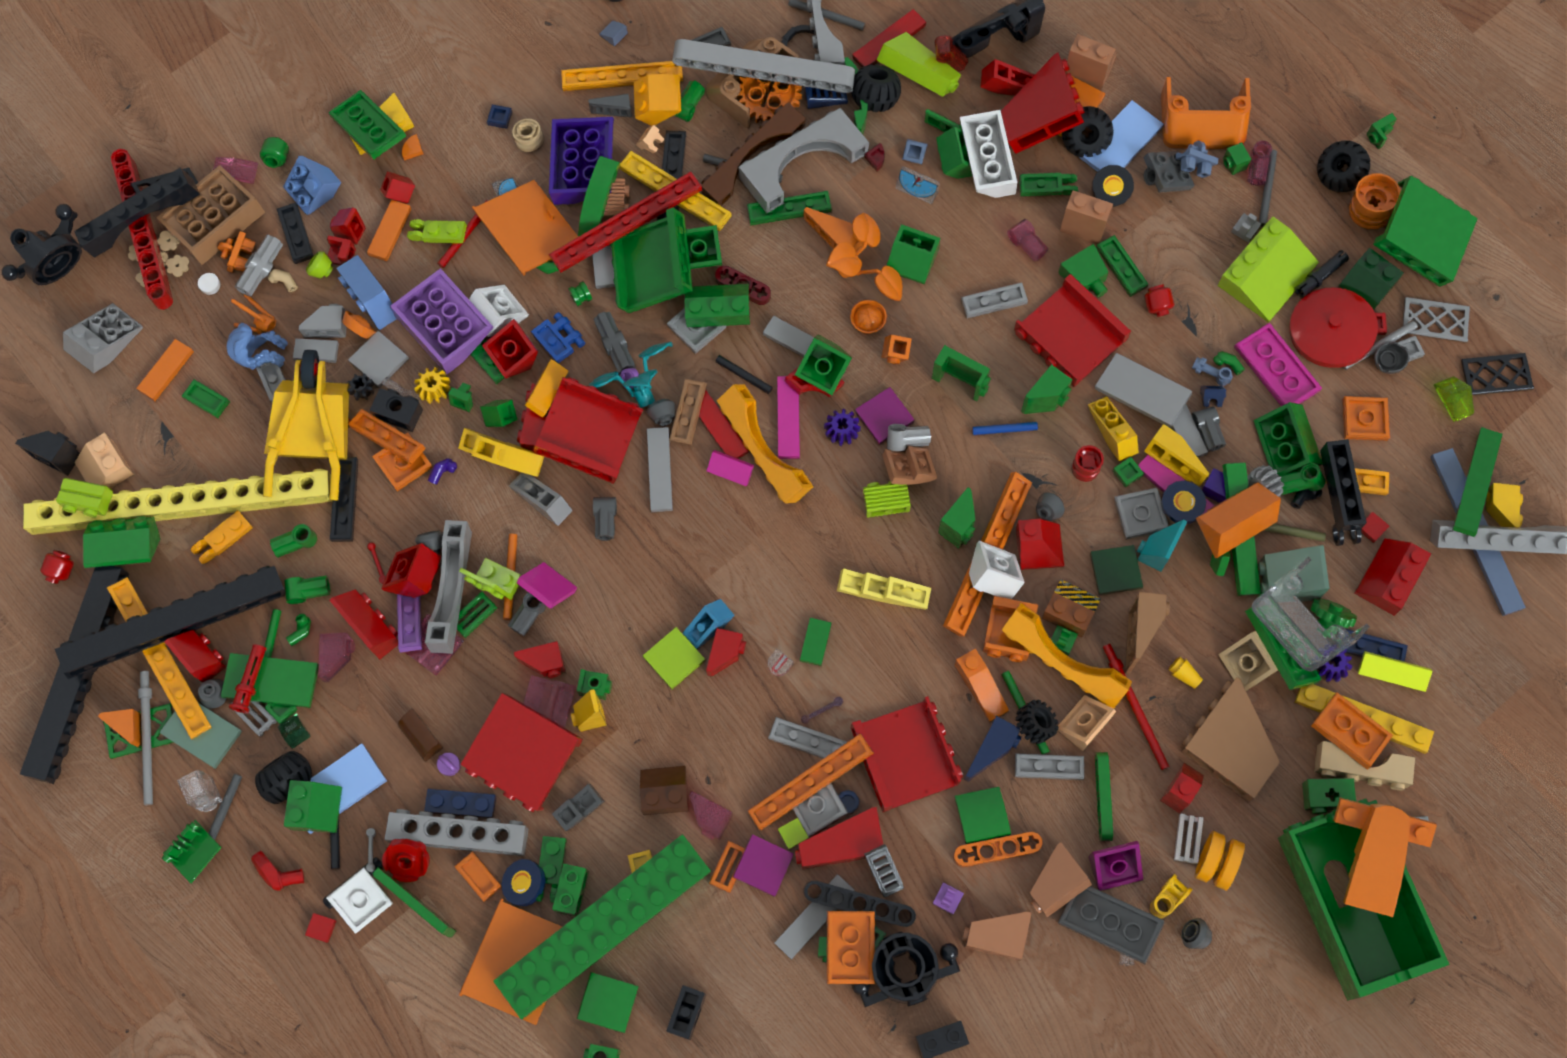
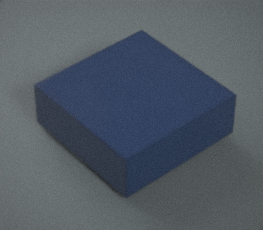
M492 104L487 119L488 126L507 129L512 115V108Z

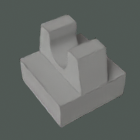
M1243 213L1231 232L1249 243L1260 228L1261 223L1256 221L1257 217L1253 214L1246 215Z

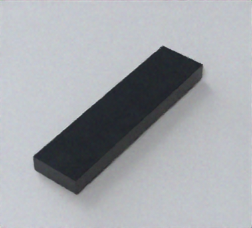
M347 457V460L339 459L338 501L332 500L331 542H353L359 461L357 457Z

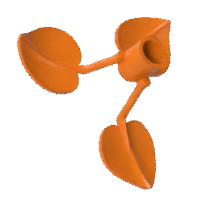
M862 213L855 217L852 222L853 235L859 242H863L862 246L855 252L851 244L847 242L839 243L830 253L826 266L837 270L843 278L876 273L878 275L874 281L880 292L894 301H900L903 288L902 279L893 267L884 266L881 271L879 269L861 270L862 262L858 255L867 245L872 248L876 247L881 238L880 230L875 220L868 214Z

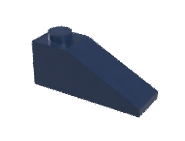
M996 716L964 780L969 782L1008 754L1011 747L1016 749L1022 736L1018 735L1021 728H1017V726Z

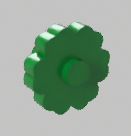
M1314 599L1310 610L1319 617L1316 623V630L1328 637H1333L1335 633H1338L1340 627H1354L1357 620V615L1351 613L1350 609L1330 600Z

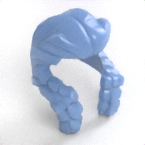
M240 323L238 328L229 334L227 341L228 356L241 366L254 370L264 363H274L279 367L284 365V357L275 351L269 352V350L265 349L251 357L254 351L266 341L272 342L283 350L285 349L288 342L281 338V336L275 335L274 331L255 336L252 335L253 332L250 326Z

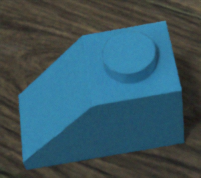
M719 599L705 605L684 630L683 634L696 649H699L715 636L717 628L724 629L735 615Z

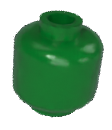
M279 137L265 139L260 150L261 160L266 166L271 168L283 166L289 154L288 144Z

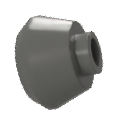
M669 399L657 400L649 405L647 415L655 424L666 426L675 417V403Z
M1049 492L1040 495L1036 505V513L1041 519L1052 521L1063 516L1065 512L1064 503L1058 495Z
M437 530L419 534L415 542L417 545L420 543L424 544L438 554L440 553L439 549L442 548L443 532Z
M216 678L203 682L198 690L199 702L211 709L223 705L227 700L221 697L224 682Z
M1191 919L1182 929V942L1189 949H1204L1212 941V931L1203 919Z

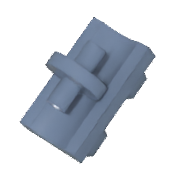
M1202 141L1190 144L1184 153H1176V159L1181 161V170L1192 172L1196 166L1197 176L1201 178L1211 175L1212 166L1218 164L1219 158L1208 155V150L1205 149V143Z

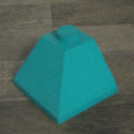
M1183 519L1151 534L1147 541L1142 540L1137 550L1140 553L1137 560L1161 572L1168 562L1188 521Z

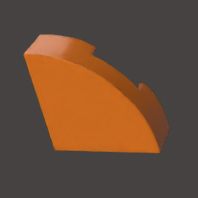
M417 134L408 138L403 145L402 156L404 161L423 155Z

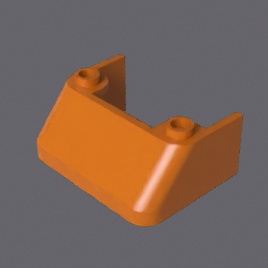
M1166 77L1161 93L1164 144L1173 149H1188V146L1196 141L1204 142L1205 149H1227L1241 142L1244 145L1247 138L1251 110L1250 79L1245 78L1239 95L1230 102L1229 111L1189 110L1186 98L1180 95H1171V77Z

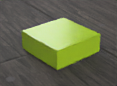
M798 818L778 828L789 850L809 839Z

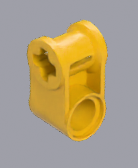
M1173 874L1161 888L1162 890L1151 901L1149 908L1151 914L1160 919L1167 917L1187 898L1193 889L1191 887L1187 888L1177 879V875ZM1158 901L1165 902L1167 905L1166 912L1158 909Z

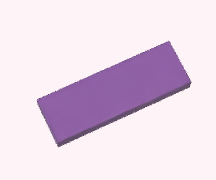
M397 594L399 652L422 650L421 596L412 598Z

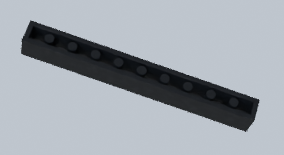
M116 566L94 568L68 641L75 642L82 639L85 634L104 631L107 626L114 624V615L118 607L107 587L127 577L129 579L128 572ZM59 664L20 775L54 784L55 780L58 779L61 773V763L69 751L68 744L70 738L74 735L77 728L76 721L84 709L85 696L91 689V680L98 668L68 679Z
M265 566L258 569L254 574L241 575L233 582L217 584L214 589L209 591H198L193 594V597L188 599H177L167 607H156L146 615L132 616L125 623L109 625L104 631L85 634L82 639L75 642H64L59 648L55 649L64 675L70 679L164 643L168 638L191 630H198L286 596L285 590L275 566Z

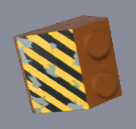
M1061 579L1042 619L1075 632L1082 638L1101 598Z

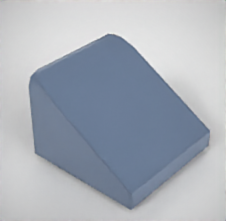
M612 21L599 35L615 47L628 33L627 26Z
M907 139L902 160L922 164L928 144Z

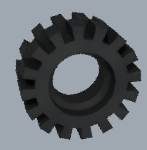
M1032 700L1017 711L1016 714L1018 716L1015 717L1016 721H1019L1016 724L1017 728L1021 727L1022 729L1019 732L1021 735L1025 734L1024 738L1026 740L1030 739V743L1033 744L1035 742L1040 744L1057 734L1056 731L1059 728L1056 725L1058 720L1054 719L1056 717L1055 712L1051 713L1052 708L1050 706L1046 707L1047 703H1041V700Z

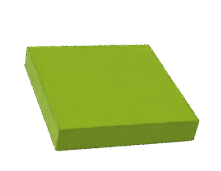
M677 627L643 655V658L671 689H674L706 661Z

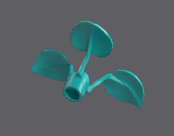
M673 343L656 344L642 351L638 356L643 359L644 372L638 376L624 381L618 375V371L609 372L597 377L588 386L597 388L612 380H618L628 390L631 397L636 398L640 408L655 402V398L650 390L652 388L650 382L658 371L657 369L648 371L647 360L650 356L656 355L667 346L673 347Z

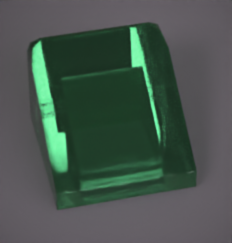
M297 714L278 726L283 739L292 749L310 738L308 730Z

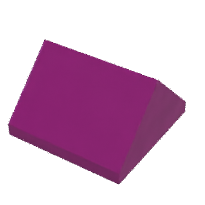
M1138 841L1094 851L1088 856L1099 891L1143 880Z

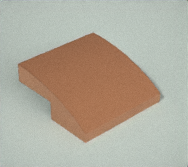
M908 446L905 452L885 449L882 455L891 484H920L936 480L937 478L927 448Z

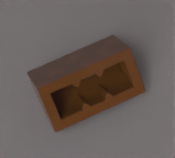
M412 708L399 720L398 727L425 762L443 749L436 737Z

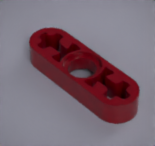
M721 266L716 270L715 278L718 285H731V280L734 281L733 284L746 281L749 284V301L758 305H765L770 301L771 290L766 284L729 266ZM728 273L729 278L722 280L721 275ZM762 291H764L765 296L762 295L761 298H759L758 293H762Z

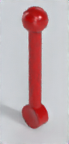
M370 542L367 548L371 551L379 572V582L383 584L386 576L383 573L375 551L376 545Z

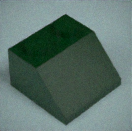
M1369 247L1342 280L1338 288L1347 289L1360 295L1374 310L1398 283L1404 272Z

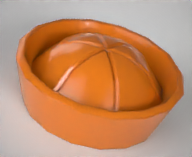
M863 300L854 305L851 310L850 319L856 330L869 335L883 328L886 323L887 314L885 308L877 301Z
M345 311L342 323L354 333L365 339L376 333V330L365 318Z

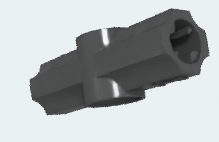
M602 312L594 318L595 325L602 337L603 346L608 356H611L619 375L626 368H636L627 349L626 340L621 330H618L611 313Z

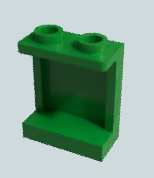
M944 345L934 362L932 379L940 382L943 375L947 373L975 388L973 400L977 402L980 396L984 397L989 389L988 385L991 381V377H989L990 368Z

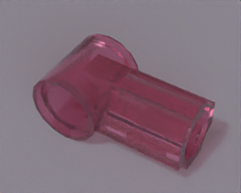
M1258 141L1250 152L1251 162L1249 164L1247 182L1251 185L1259 186L1266 183L1269 158L1272 153V146L1267 141ZM1257 151L1262 152L1264 156L1259 155Z
M1023 219L1007 231L1011 242L1016 246L1020 245L1033 261H1038L1048 252L1049 248L1035 234L1033 225L1027 219Z

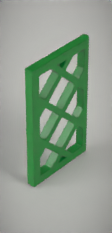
M169 703L150 708L151 719L160 724L154 736H151V748L174 743L170 739L161 741L157 739L160 731L173 715L172 704ZM166 709L167 717L163 722L153 717L157 711ZM103 721L110 759L142 751V746L136 747L120 737V734L113 733L111 727ZM118 740L128 745L123 751H114V745Z

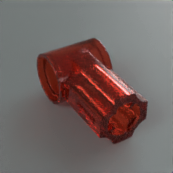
M938 36L934 40L936 60L940 63H947L958 72L964 70L968 64V57L953 45V40L950 36Z

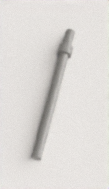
M149 671L140 672V689H138V699H141L144 805H153L150 715L152 688H150Z

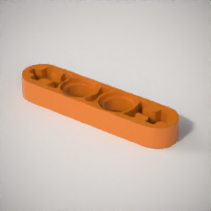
M1027 832L961 845L955 850L953 859L960 867H970L1031 855L1041 849L1042 838L1038 833ZM1029 837H1032L1034 841L1037 840L1038 843L1034 846V849L1027 845L1023 846V852H1020V844L1017 839L1021 838V843L1027 842ZM1006 841L1013 842L1016 847L1015 852L1011 854L1006 853L1003 850V843ZM986 845L992 848L993 855L990 858L981 856L980 849L982 846ZM976 847L977 861L974 860L975 856L968 857L967 862H963V859H958L961 850H964L966 854L974 852L972 848Z

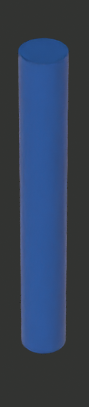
M1037 422L972 427L973 435L1038 430Z

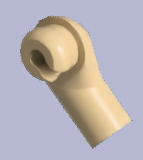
M279 269L270 271L268 280L271 283L283 282L288 292H294L298 289L290 273Z

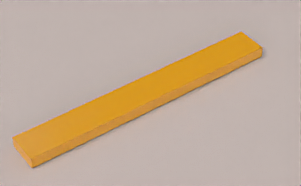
M128 577L107 587L126 622L132 616L148 614ZM165 643L143 650V654L191 740L211 729V725Z

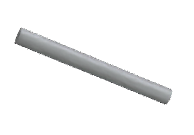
M1411 321L1374 343L1370 352L1360 361L1374 354L1376 349L1382 344L1394 342L1418 327L1416 322ZM1352 364V365H1349V366H1346V367H1342V368H1343L1344 370H1347L1348 368L1352 367V366L1355 365V364Z

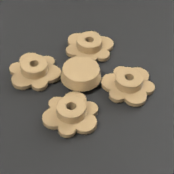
M162 231L157 242L162 250L160 253L164 267H168L167 272L169 274L180 277L183 272L189 270L187 266L189 259L180 255L168 258L166 251L170 249L175 250L179 242L170 232ZM131 245L128 258L138 262L134 245ZM140 270V273L135 278L142 287H145Z

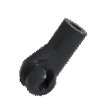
M1309 489L1297 491L1290 503L1291 506L1300 509L1304 501L1321 497L1322 489L1318 491H1311Z

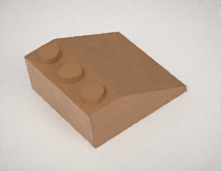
M1139 592L1128 609L1126 675L1131 673L1158 628L1161 627V623L1169 615L1170 602H1166L1167 595Z

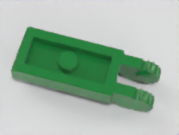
M1061 173L1021 174L1019 176L1020 197L1071 195L1073 190L1078 192V187L1073 185L1062 186V183L1071 184L1077 182V175Z
M543 836L539 867L544 871L545 884L552 885L550 902L554 903L564 864L567 839ZM544 890L542 894H539V896L536 898V901H542V899L544 898Z

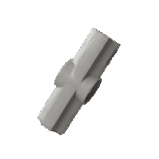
M269 234L265 236L257 251L247 260L245 264L246 269L234 286L239 292L249 297L253 295L261 280L269 274L273 267L272 262L283 246L280 240Z

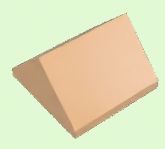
M1084 695L1058 725V731L1080 750L1084 751L1110 721L1116 711Z

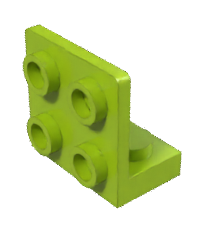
M487 558L484 559L476 575L463 568L459 570L460 573L465 575V581L501 600L503 597L512 600L519 587L517 584L518 578L522 576Z

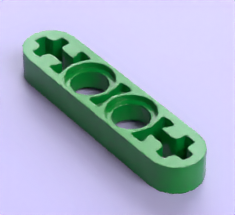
M1095 752L1100 841H1113L1108 752Z

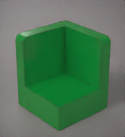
M512 399L494 400L480 406L486 427H503L518 420Z

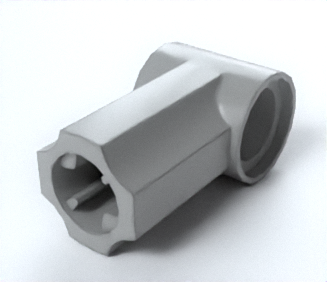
M891 424L888 426L887 448L891 451H903L908 446H929V443H931L930 428L928 426L906 427L902 424Z

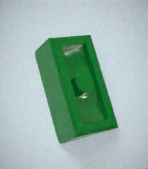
M927 109L925 111L924 122L943 132L953 127L962 129L960 124L933 110Z

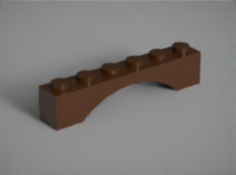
M789 102L785 106H779L770 120L766 119L763 121L759 130L755 134L751 133L741 148H735L730 154L731 157L726 162L722 161L716 167L714 174L707 175L702 180L701 193L722 207L733 196L739 166L759 149L781 140L784 141L796 131H801L805 127L806 118Z

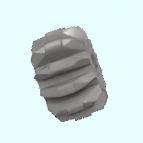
M1270 465L1258 466L1247 476L1248 486L1259 482L1278 497L1284 492L1282 488L1284 483L1280 480L1281 476H1278L1277 470H1272Z

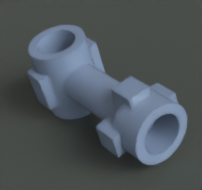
M1203 357L1202 359L1196 358L1192 366L1196 373L1200 374L1203 371L1216 377V382L1221 386L1230 384L1233 378L1231 369L1223 367L1219 370L1206 364L1207 359Z

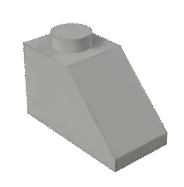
M338 304L321 306L299 325V331L304 338L346 337L347 327L342 323L345 313L344 307Z

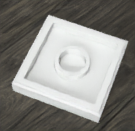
M365 867L326 897L355 934L393 904Z

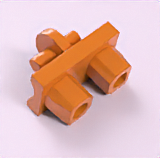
M239 232L234 246H232L233 240L227 238L226 243L221 242L218 244L217 248L222 252L221 258L227 259L228 254L231 255L227 263L228 272L233 273L234 269L244 272L248 259L240 257V252L243 251L252 255L256 242L245 238L246 233Z

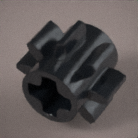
M365 373L362 376L354 374V378L348 381L349 386L352 388H349L347 391L350 395H354L356 401L360 398L368 400V396L374 394V390L371 388L374 382L372 379L368 380Z

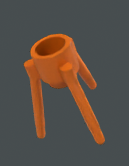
M243 295L262 314L255 313L235 299L231 300L237 307L255 317L253 324L256 325V328L250 326L252 332L262 334L273 331L276 326L275 317L265 311L254 299ZM234 323V326L238 327L239 323Z

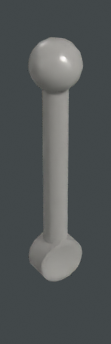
M369 828L366 831V835L369 838L366 870L373 872L375 870V865L373 864V837H375L376 832L373 828Z

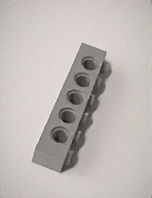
M397 809L396 813L389 812L385 840L390 843L393 839H411L416 842H423L426 847L525 856L529 829L523 825V822L510 820L509 824L500 823L501 820L487 818V821L484 822L478 821V818L473 816H464V819H455V815L442 814L441 817H433V813L420 811L419 815H413L408 810ZM416 822L417 829L413 833H408V825ZM435 824H439V832L436 835H430V828ZM456 827H462V834L454 838L452 836L453 830ZM485 829V836L480 840H476V831ZM502 831H507L508 838L504 842H498V834Z

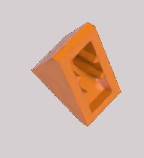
M134 709L103 712L98 715L101 720L130 744L136 747L141 745V720L139 712Z

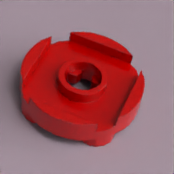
M393 839L382 856V865L385 871L389 870L393 874L392 877L401 882L417 881L419 877L425 875L430 864L426 845L423 842H416L411 839ZM401 858H408L410 860L409 864L405 863V860Z

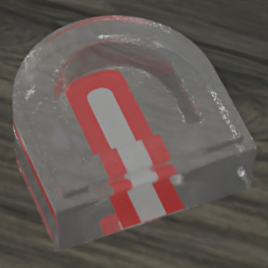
M776 649L768 659V670L775 676H783L794 665V661Z

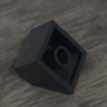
M45 431L18 439L15 443L33 459L67 476L76 465L75 461L80 454L76 450L77 445L69 441V438L60 432H57L55 435Z

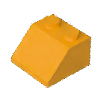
M648 74L635 81V119L650 126H655L681 112L680 75Z

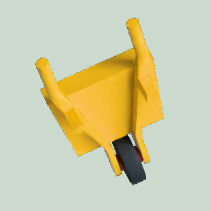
M304 350L302 360H296L294 381L282 380L274 392L264 451L267 458L265 461L263 497H272L274 465L278 456L329 459L331 466L329 500L338 501L339 459L347 460L349 392L347 390L349 389V384L326 382L325 361L319 362L316 350Z

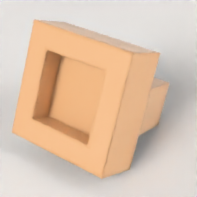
M652 125L644 131L636 146L641 150L645 149L655 153L658 148L654 146L653 141L660 144L664 141V138L659 134V129Z

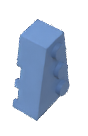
M358 255L336 268L341 275L338 277L340 283L344 288L349 287L347 292L353 300L357 299L355 302L362 312L366 311L378 330L396 320L390 307L392 305L391 300Z

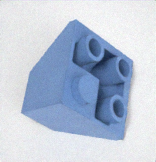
M298 156L283 188L304 213L310 215L334 197L341 181L330 168L304 156Z

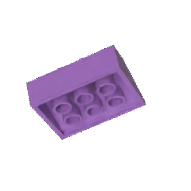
M441 268L390 306L396 319L446 375L462 364L493 329L490 322Z

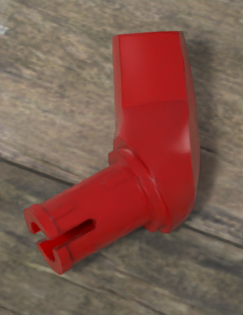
M263 851L255 853L251 858V862L258 874L273 890L282 891L284 886L304 883L302 868L281 872Z

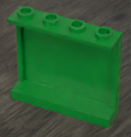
M1409 176L1398 182L1402 190L1384 234L1376 237L1373 245L1441 287L1454 281L1478 218L1468 210L1456 205L1452 200L1439 194L1435 189L1428 187L1418 178Z
M674 207L666 210V218L639 227L610 244L613 257L612 266L614 268L613 282L616 288L615 301L617 307L627 313H632L693 291L685 216Z

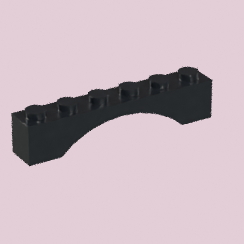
M180 167L74 232L81 248L95 258L112 248L118 236L139 218L159 209L183 205L200 195L193 178Z

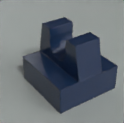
M1201 386L1200 394L1203 406L1209 407L1210 400L1216 399V406L1222 407L1224 398H1226V388L1223 386Z

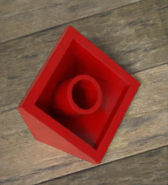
M515 319L510 321L482 345L504 378L530 370L538 354V350Z

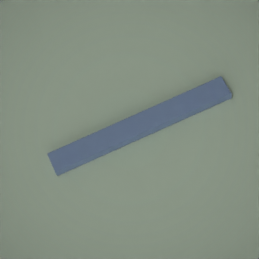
M1453 448L1433 454L1431 460L1457 514L1466 476ZM1482 513L1479 525L1488 526ZM1472 549L1502 616L1525 609L1526 607L1501 552Z

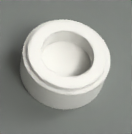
M205 273L198 280V287L204 294L212 295L220 289V280L213 273Z

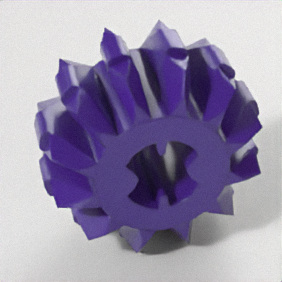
M842 409V413L839 414L835 410L833 411L834 416L828 415V422L824 423V429L827 430L825 435L826 437H831L832 444L838 440L840 446L843 445V441L850 445L851 438L857 439V432L861 430V426L858 425L859 418H853V411L846 414V410ZM842 425L846 426V429H844V427L843 429H839V426H841L842 428Z
M1326 644L1324 649L1319 648L1316 651L1317 655L1312 658L1317 663L1314 667L1316 670H1320L1318 673L1320 677L1326 676V682L1331 681L1332 678L1335 682H1339L1341 677L1346 678L1348 676L1347 671L1352 669V665L1347 663L1352 657L1344 655L1347 651L1345 648L1339 651L1338 644H1335L1333 647ZM1330 659H1331V662H1333V661L1335 662V664H1336L1335 666H1333L1334 664L1330 665V663H1329V660H1330Z

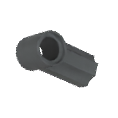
M1213 406L1193 412L1192 418L1198 431L1201 433L1207 451L1213 452L1225 447L1226 442L1219 426L1220 419L1216 408Z
M616 497L593 498L595 538L597 540L610 541L614 539V516L617 514Z
M529 592L524 596L522 605L508 624V627L524 637L538 615L542 614L546 608V605L541 601L537 607H529L530 602L533 599H537Z

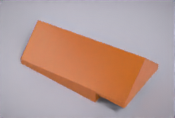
M1257 482L1198 516L1196 520L1214 557L1222 556L1278 521L1281 498Z

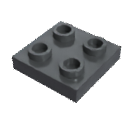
M1179 151L1151 152L1143 157L1147 165L1144 171V181L1147 185H1156L1159 193L1191 190L1195 186L1189 172L1181 170V161L1176 159V153Z

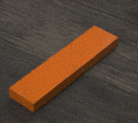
M363 409L348 423L351 429L411 465L426 449L423 444Z

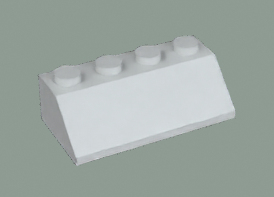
M996 110L960 117L976 192L994 198L1016 194L1017 178L1001 111Z

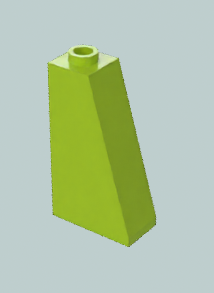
M907 32L884 43L877 57V61L942 97L948 93H953L959 86L958 80L961 74Z

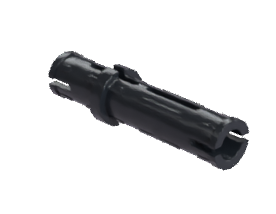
M1339 250L1315 272H1310L1307 278L1295 287L1296 294L1299 295L1302 292L1300 297L1303 298L1314 288H1319L1322 285V281L1349 260L1348 254L1344 253L1343 250Z

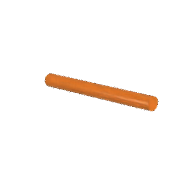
M512 533L509 534L506 568L515 572L518 535ZM504 597L503 619L512 620L513 598L510 600Z

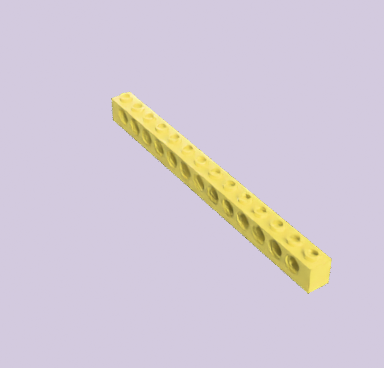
M314 469L313 472L306 473L294 471L288 475L274 473L272 497H263L264 477L250 476L248 479L243 480L230 478L225 482L206 481L205 484L198 485L186 483L180 487L166 485L162 489L142 488L140 491L135 492L122 490L112 495L106 515L97 514L96 518L83 514V511L76 510V513L68 516L69 512L62 510L63 507L57 503V498H54V501L34 500L32 503L24 504L23 529L31 535L86 529L88 523L96 520L113 521L118 518L135 519L139 516L155 517V521L235 513L237 510L244 512L332 502V500H329L331 474L325 469ZM313 483L310 489L305 490L307 484ZM292 485L289 491L283 492L286 486ZM248 490L245 496L240 497L243 491ZM227 492L223 499H219L222 493ZM201 495H205L202 501L197 502ZM183 497L182 502L176 504V501L179 498ZM158 500H161L158 506H154ZM140 502L139 506L133 509L134 504ZM118 504L116 510L111 511L112 507ZM50 512H53L52 515L49 518H47V515Z

